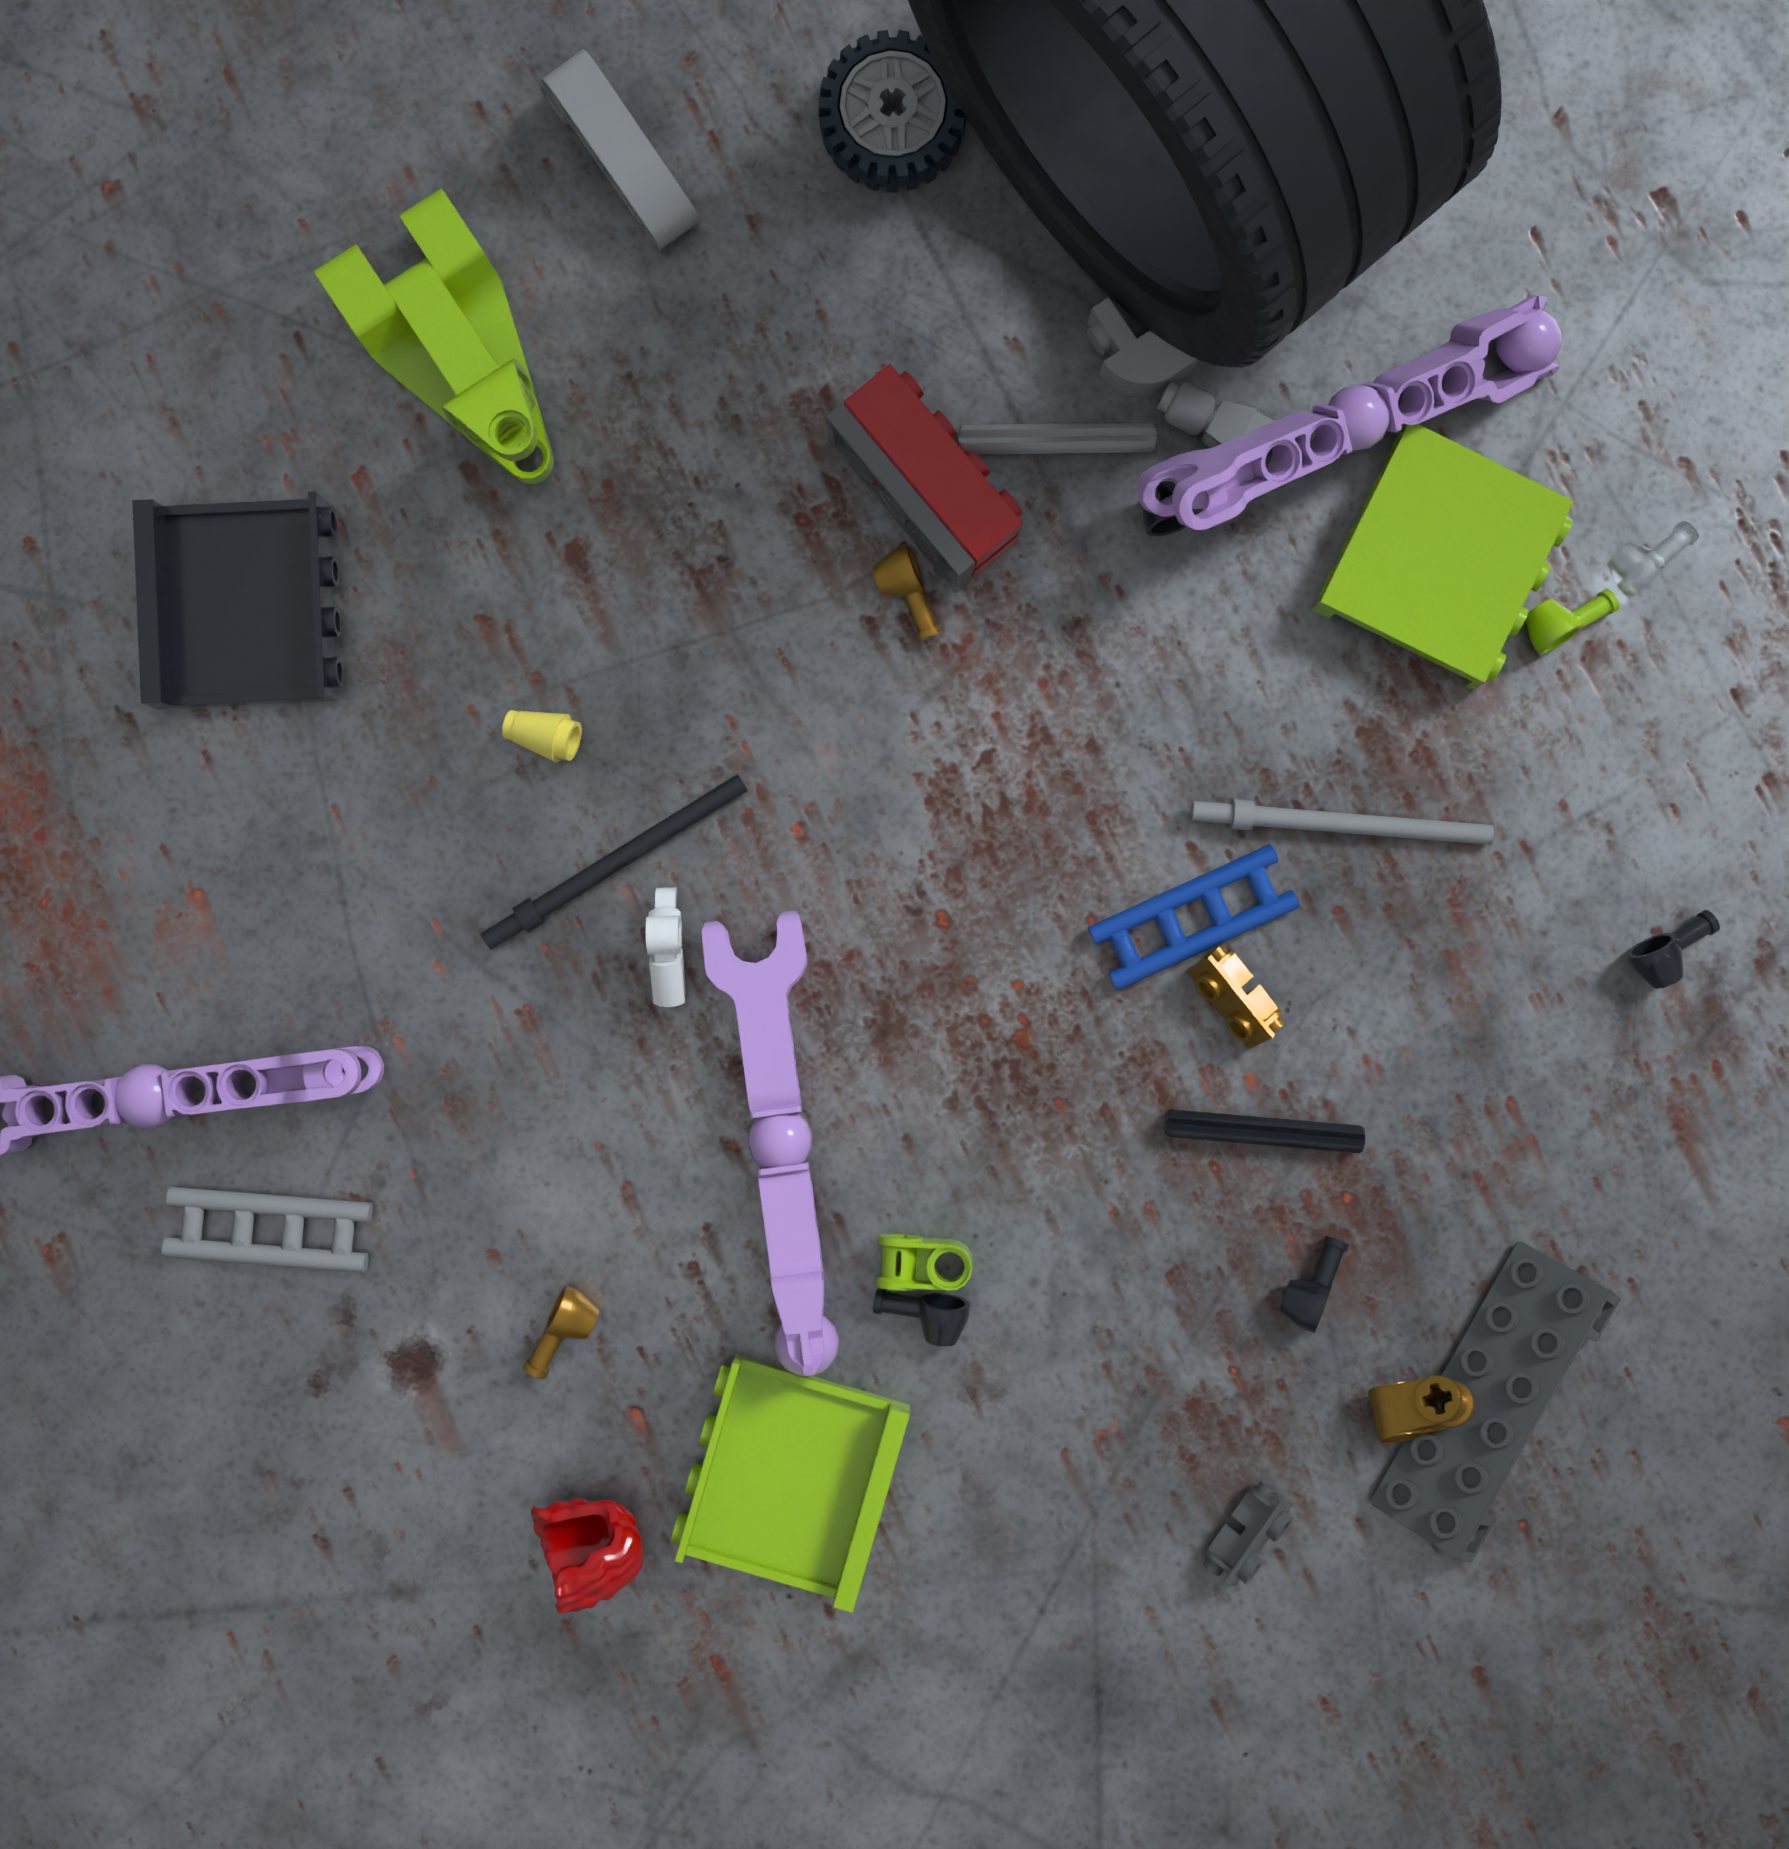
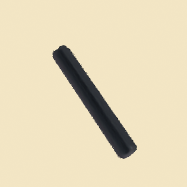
M1174 1109L1166 1112L1164 1123L1165 1134L1175 1138L1350 1153L1363 1152L1366 1138L1365 1129L1359 1125Z

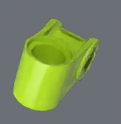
M910 1234L878 1235L877 1243L882 1245L881 1276L875 1279V1286L877 1288L901 1291L919 1289L953 1291L963 1287L970 1279L973 1267L972 1254L961 1241L923 1238ZM898 1251L901 1252V1272L897 1271ZM952 1252L959 1255L964 1262L963 1271L955 1277L943 1276L936 1268L935 1263L941 1254Z

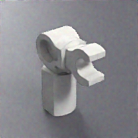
M677 887L656 888L655 909L651 910L646 918V948L648 955H650L649 966L653 1004L660 1007L679 1006L685 1003L686 998L683 950L681 949V911L676 909Z

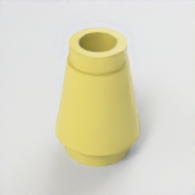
M510 710L506 714L502 726V736L504 739L511 740L513 743L555 763L560 762L561 759L571 761L575 757L582 735L580 722L573 721L569 714Z

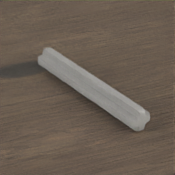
M1151 422L962 425L958 431V445L965 454L969 450H973L976 454L1152 452L1157 443L1156 426Z

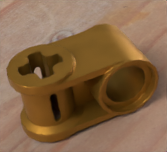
M1441 1375L1409 1382L1385 1384L1368 1390L1380 1443L1412 1440L1427 1433L1459 1427L1469 1421L1475 1410V1399L1471 1390L1464 1384ZM1446 1392L1452 1394V1401L1445 1403L1444 1411L1438 1409V1402L1445 1399Z

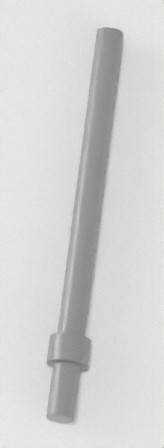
M1233 799L1231 804L1192 801L1190 812L1191 821L1229 824L1230 829L1251 831L1253 826L1485 845H1491L1494 839L1493 825L1255 806L1252 800Z

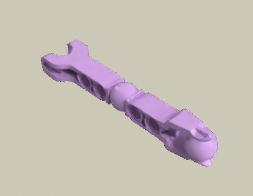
M1530 295L1508 309L1497 308L1455 325L1451 331L1450 341L1444 343L1440 348L1382 373L1373 382L1368 381L1360 385L1344 387L1331 397L1328 405L1321 403L1312 407L1313 412H1294L1216 447L1182 453L1148 468L1142 473L1138 481L1137 494L1140 504L1151 513L1163 517L1176 515L1180 524L1194 530H1205L1238 516L1252 499L1334 462L1341 454L1347 455L1352 451L1371 448L1383 438L1386 431L1394 433L1402 429L1401 424H1419L1476 398L1495 403H1502L1534 386L1536 380L1554 375L1560 368V366L1554 363V360L1561 348V330L1556 319L1543 311L1547 297ZM1497 338V353L1501 362L1510 369L1484 379L1485 362L1483 358L1488 354L1489 342ZM1445 374V380L1442 385L1443 375ZM1403 391V397L1401 403L1398 406L1399 396ZM1316 429L1315 441L1310 446L1311 435ZM1272 448L1271 461L1265 466L1267 453ZM1166 478L1174 479L1177 485L1174 488L1173 494L1162 501H1158L1155 497L1156 487ZM1203 509V511L1197 515H1195L1192 510Z
M791 910L779 915L776 922V948L768 958L759 962H746L735 956L729 941L728 931L718 921L704 923L702 927V944L706 976L718 989L729 994L735 1003L750 1118H756L748 1132V1147L753 1159L762 1167L757 1169L771 1285L782 1322L775 1334L774 1349L778 1361L787 1371L798 1376L811 1377L823 1373L833 1364L839 1350V1337L835 1326L824 1316V1268L809 1161L805 1162L812 1148V1133L808 1123L797 1113L802 1112L788 995L791 988L803 976L808 965L800 916L796 910Z
M361 1045L170 1071L158 1065L143 1064L130 1069L122 1077L40 1087L34 1085L27 1086L24 1079L17 1075L0 1076V1102L5 1103L2 1117L8 1124V1127L2 1129L0 1133V1155L26 1150L31 1145L33 1136H39L43 1133L125 1122L138 1128L153 1129L164 1125L172 1117L186 1114L193 1115L240 1108L305 1102L365 1092L374 1089L380 1084L384 1074V1064L380 1054L374 1048ZM357 1057L363 1059L368 1066L367 1076L362 1081L361 1066ZM245 1071L250 1072L256 1081V1089L250 1097L245 1095L240 1087V1078ZM196 1077L204 1083L206 1089L205 1097L201 1103L192 1097L190 1091L191 1083ZM95 1091L100 1092L105 1101V1108L101 1115L97 1114L92 1106V1097ZM47 1097L53 1102L55 1108L51 1121L44 1116L42 1110L43 1102Z

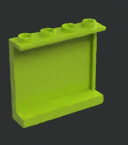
M1406 424L1398 432L1311 610L1328 619L1336 614L1468 679L1465 686L1470 689L1484 684L1486 680L1492 682L1499 674L1506 660V654L1502 653L1501 650L1508 635L1514 637L1526 620L1529 610L1524 608L1523 605L1530 591H1538L1549 573L1551 565L1546 563L1545 560L1552 546L1559 547L1572 526L1573 520L1568 518L1567 515L1574 501L1419 424Z
M736 1354L732 1366L722 1365L713 1395L722 1397L717 1416L707 1414L699 1444L708 1446L703 1466L693 1463L685 1493L694 1497L689 1514L679 1512L670 1542L679 1545L675 1561L683 1563L684 1557L687 1555L834 1598L833 1608L853 1613L909 1420L910 1404L814 1376H798L783 1367Z

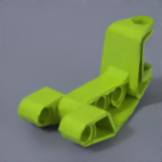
M439 188L399 214V217L426 258L391 281L383 284L356 243L314 270L317 278L356 337L380 367L518 481L525 484H537L544 481L551 474L554 467V457L503 283L442 188ZM535 447L542 451L543 461L537 470L524 472L517 468L516 461L527 458L534 451Z

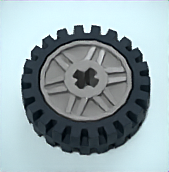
M888 30L877 31V39L870 40L867 34L857 39V46L855 48H852L849 44L840 51V59L838 61L833 59L829 65L827 77H823L820 87L819 123L821 135L828 154L833 156L834 164L840 171L845 169L848 177L857 184L860 180H863L869 189L877 191L879 186H886L887 192L898 193L899 186H906L907 191L917 189L920 181L925 180L928 184L936 179L937 172L940 169L944 172L951 164L953 155H957L961 147L967 118L937 67L923 36L918 35L915 41L910 39L909 31L898 30L897 37H889ZM886 107L892 111L890 116L884 114ZM895 107L902 109L900 116L893 111Z

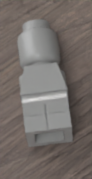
M1170 381L1156 408L1165 413L1164 419L1168 424L1185 433L1196 436L1202 432L1201 440L1209 448L1216 447L1274 422V420L1258 412L1256 408L1223 400L1217 406L1215 405L1216 398L1213 394L1187 381L1180 385ZM1272 448L1267 453L1265 466L1271 461Z

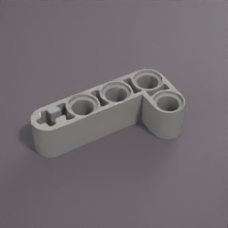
M581 49L541 78L539 87L554 112L565 125L570 124L638 224L658 250L664 249L701 221L697 211L587 51Z

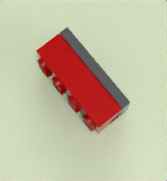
M889 363L844 400V405L841 403L826 415L828 440L952 590L957 593L971 579L978 576L1017 543L1018 533L1021 531L1023 524L1019 516L1023 512L1016 500L1005 489L998 493L986 479L990 472L981 458L973 450H969L965 454L953 438L957 435L956 430L945 415L939 410L932 414L920 400L924 393L915 379L907 371L899 375Z

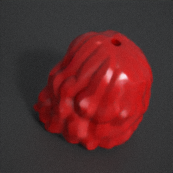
M574 1498L568 1502H554L547 1508L533 1506L531 1509L534 1532L541 1538L540 1545L544 1551V1558L552 1572L555 1587L554 1597L557 1598L555 1606L558 1613L577 1612L585 1608H593L599 1600H610L620 1589L635 1580L643 1565L642 1538L637 1529L634 1515L623 1505L610 1500L590 1502L585 1499Z

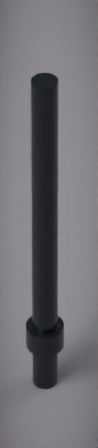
M736 774L537 899L532 900L529 897L512 907L514 913L481 933L484 942L490 950H493L523 930L530 933L546 923L544 917L747 792L748 790L743 781Z

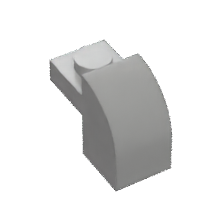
M1109 297L1091 309L1087 322L1090 327L1087 329V335L1101 355L1108 353L1110 356L1103 361L1099 377L1113 390L1133 397L1152 396L1166 390L1170 381L1177 383L1193 372L1198 359L1176 349L1151 331L1137 339Z

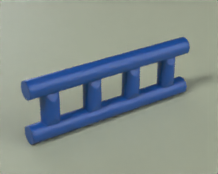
M1268 844L1087 927L1095 945L1110 940L1122 967L1108 973L1115 990L1123 989L1298 909L1300 906L1294 892L1289 890L1277 896L1266 873V867L1278 862L1277 854L1272 845ZM1247 877L1259 904L1231 917L1219 889ZM1201 898L1213 925L1185 937L1173 910ZM1156 919L1167 946L1140 958L1128 930Z

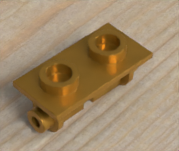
M1220 944L1206 955V959L1187 970V973L1195 981V987L1199 994L1215 1006L1226 1020L1230 1033L1236 1039L1242 1041L1248 1049L1275 1036L1274 1032L1285 1024L1280 1018L1282 1014L1281 1009L1277 1007L1260 984L1247 994L1241 988L1253 975L1232 949L1227 951Z

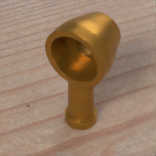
M904 544L893 549L872 567L874 578L882 596H905L918 633H916L918 640L942 632L940 625L936 624L925 594L923 578L910 546Z
M565 1285L560 1292L547 1320L545 1330L531 1358L527 1359L523 1366V1369L529 1375L538 1379H545L549 1373L548 1367L563 1338L587 1339L591 1334L600 1310L583 1293L568 1285Z

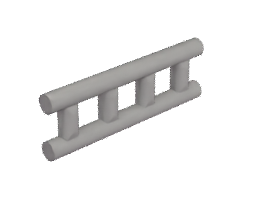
M169 1187L167 1191V1207L183 1208L181 1238L166 1237L162 1244L163 1257L366 1273L368 1253L352 1252L354 1223L371 1222L373 1214L372 1203ZM204 1210L234 1212L231 1242L202 1240ZM254 1214L284 1216L281 1246L252 1244ZM304 1218L334 1220L332 1250L302 1248Z

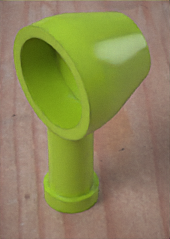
M1604 589L1599 592L1596 598L1572 612L1553 599H1548L1532 609L1526 617L1525 621L1530 640L1540 656L1546 655L1570 640L1582 628L1606 614L1611 615L1618 611L1620 604L1617 596L1610 589Z

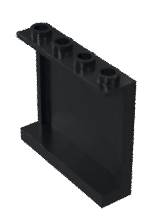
M316 491L308 492V499L163 506L153 499L132 500L140 696L142 704L155 709L337 701V687H342L344 681L341 658L335 657L334 638L340 637L342 628L340 611L337 606L333 607L332 587L339 585V567L336 557L331 556L330 537H335L337 534V518L334 507L329 506L327 500Z

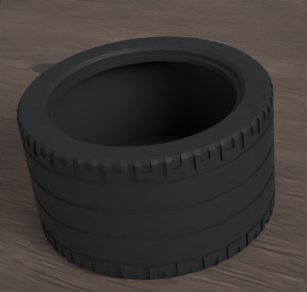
M908 0L928 49L966 118L1010 183L1052 236L1114 301L1147 329L1185 354L1216 366L1243 368L1260 360L1278 345L1285 336L1295 331L1332 300L1340 290L1351 284L1389 252L1394 245L1402 241L1440 209L1444 203L1475 179L1487 166V160L1492 157L1494 145L1497 144L1502 104L1501 76L1495 40L1483 0Z

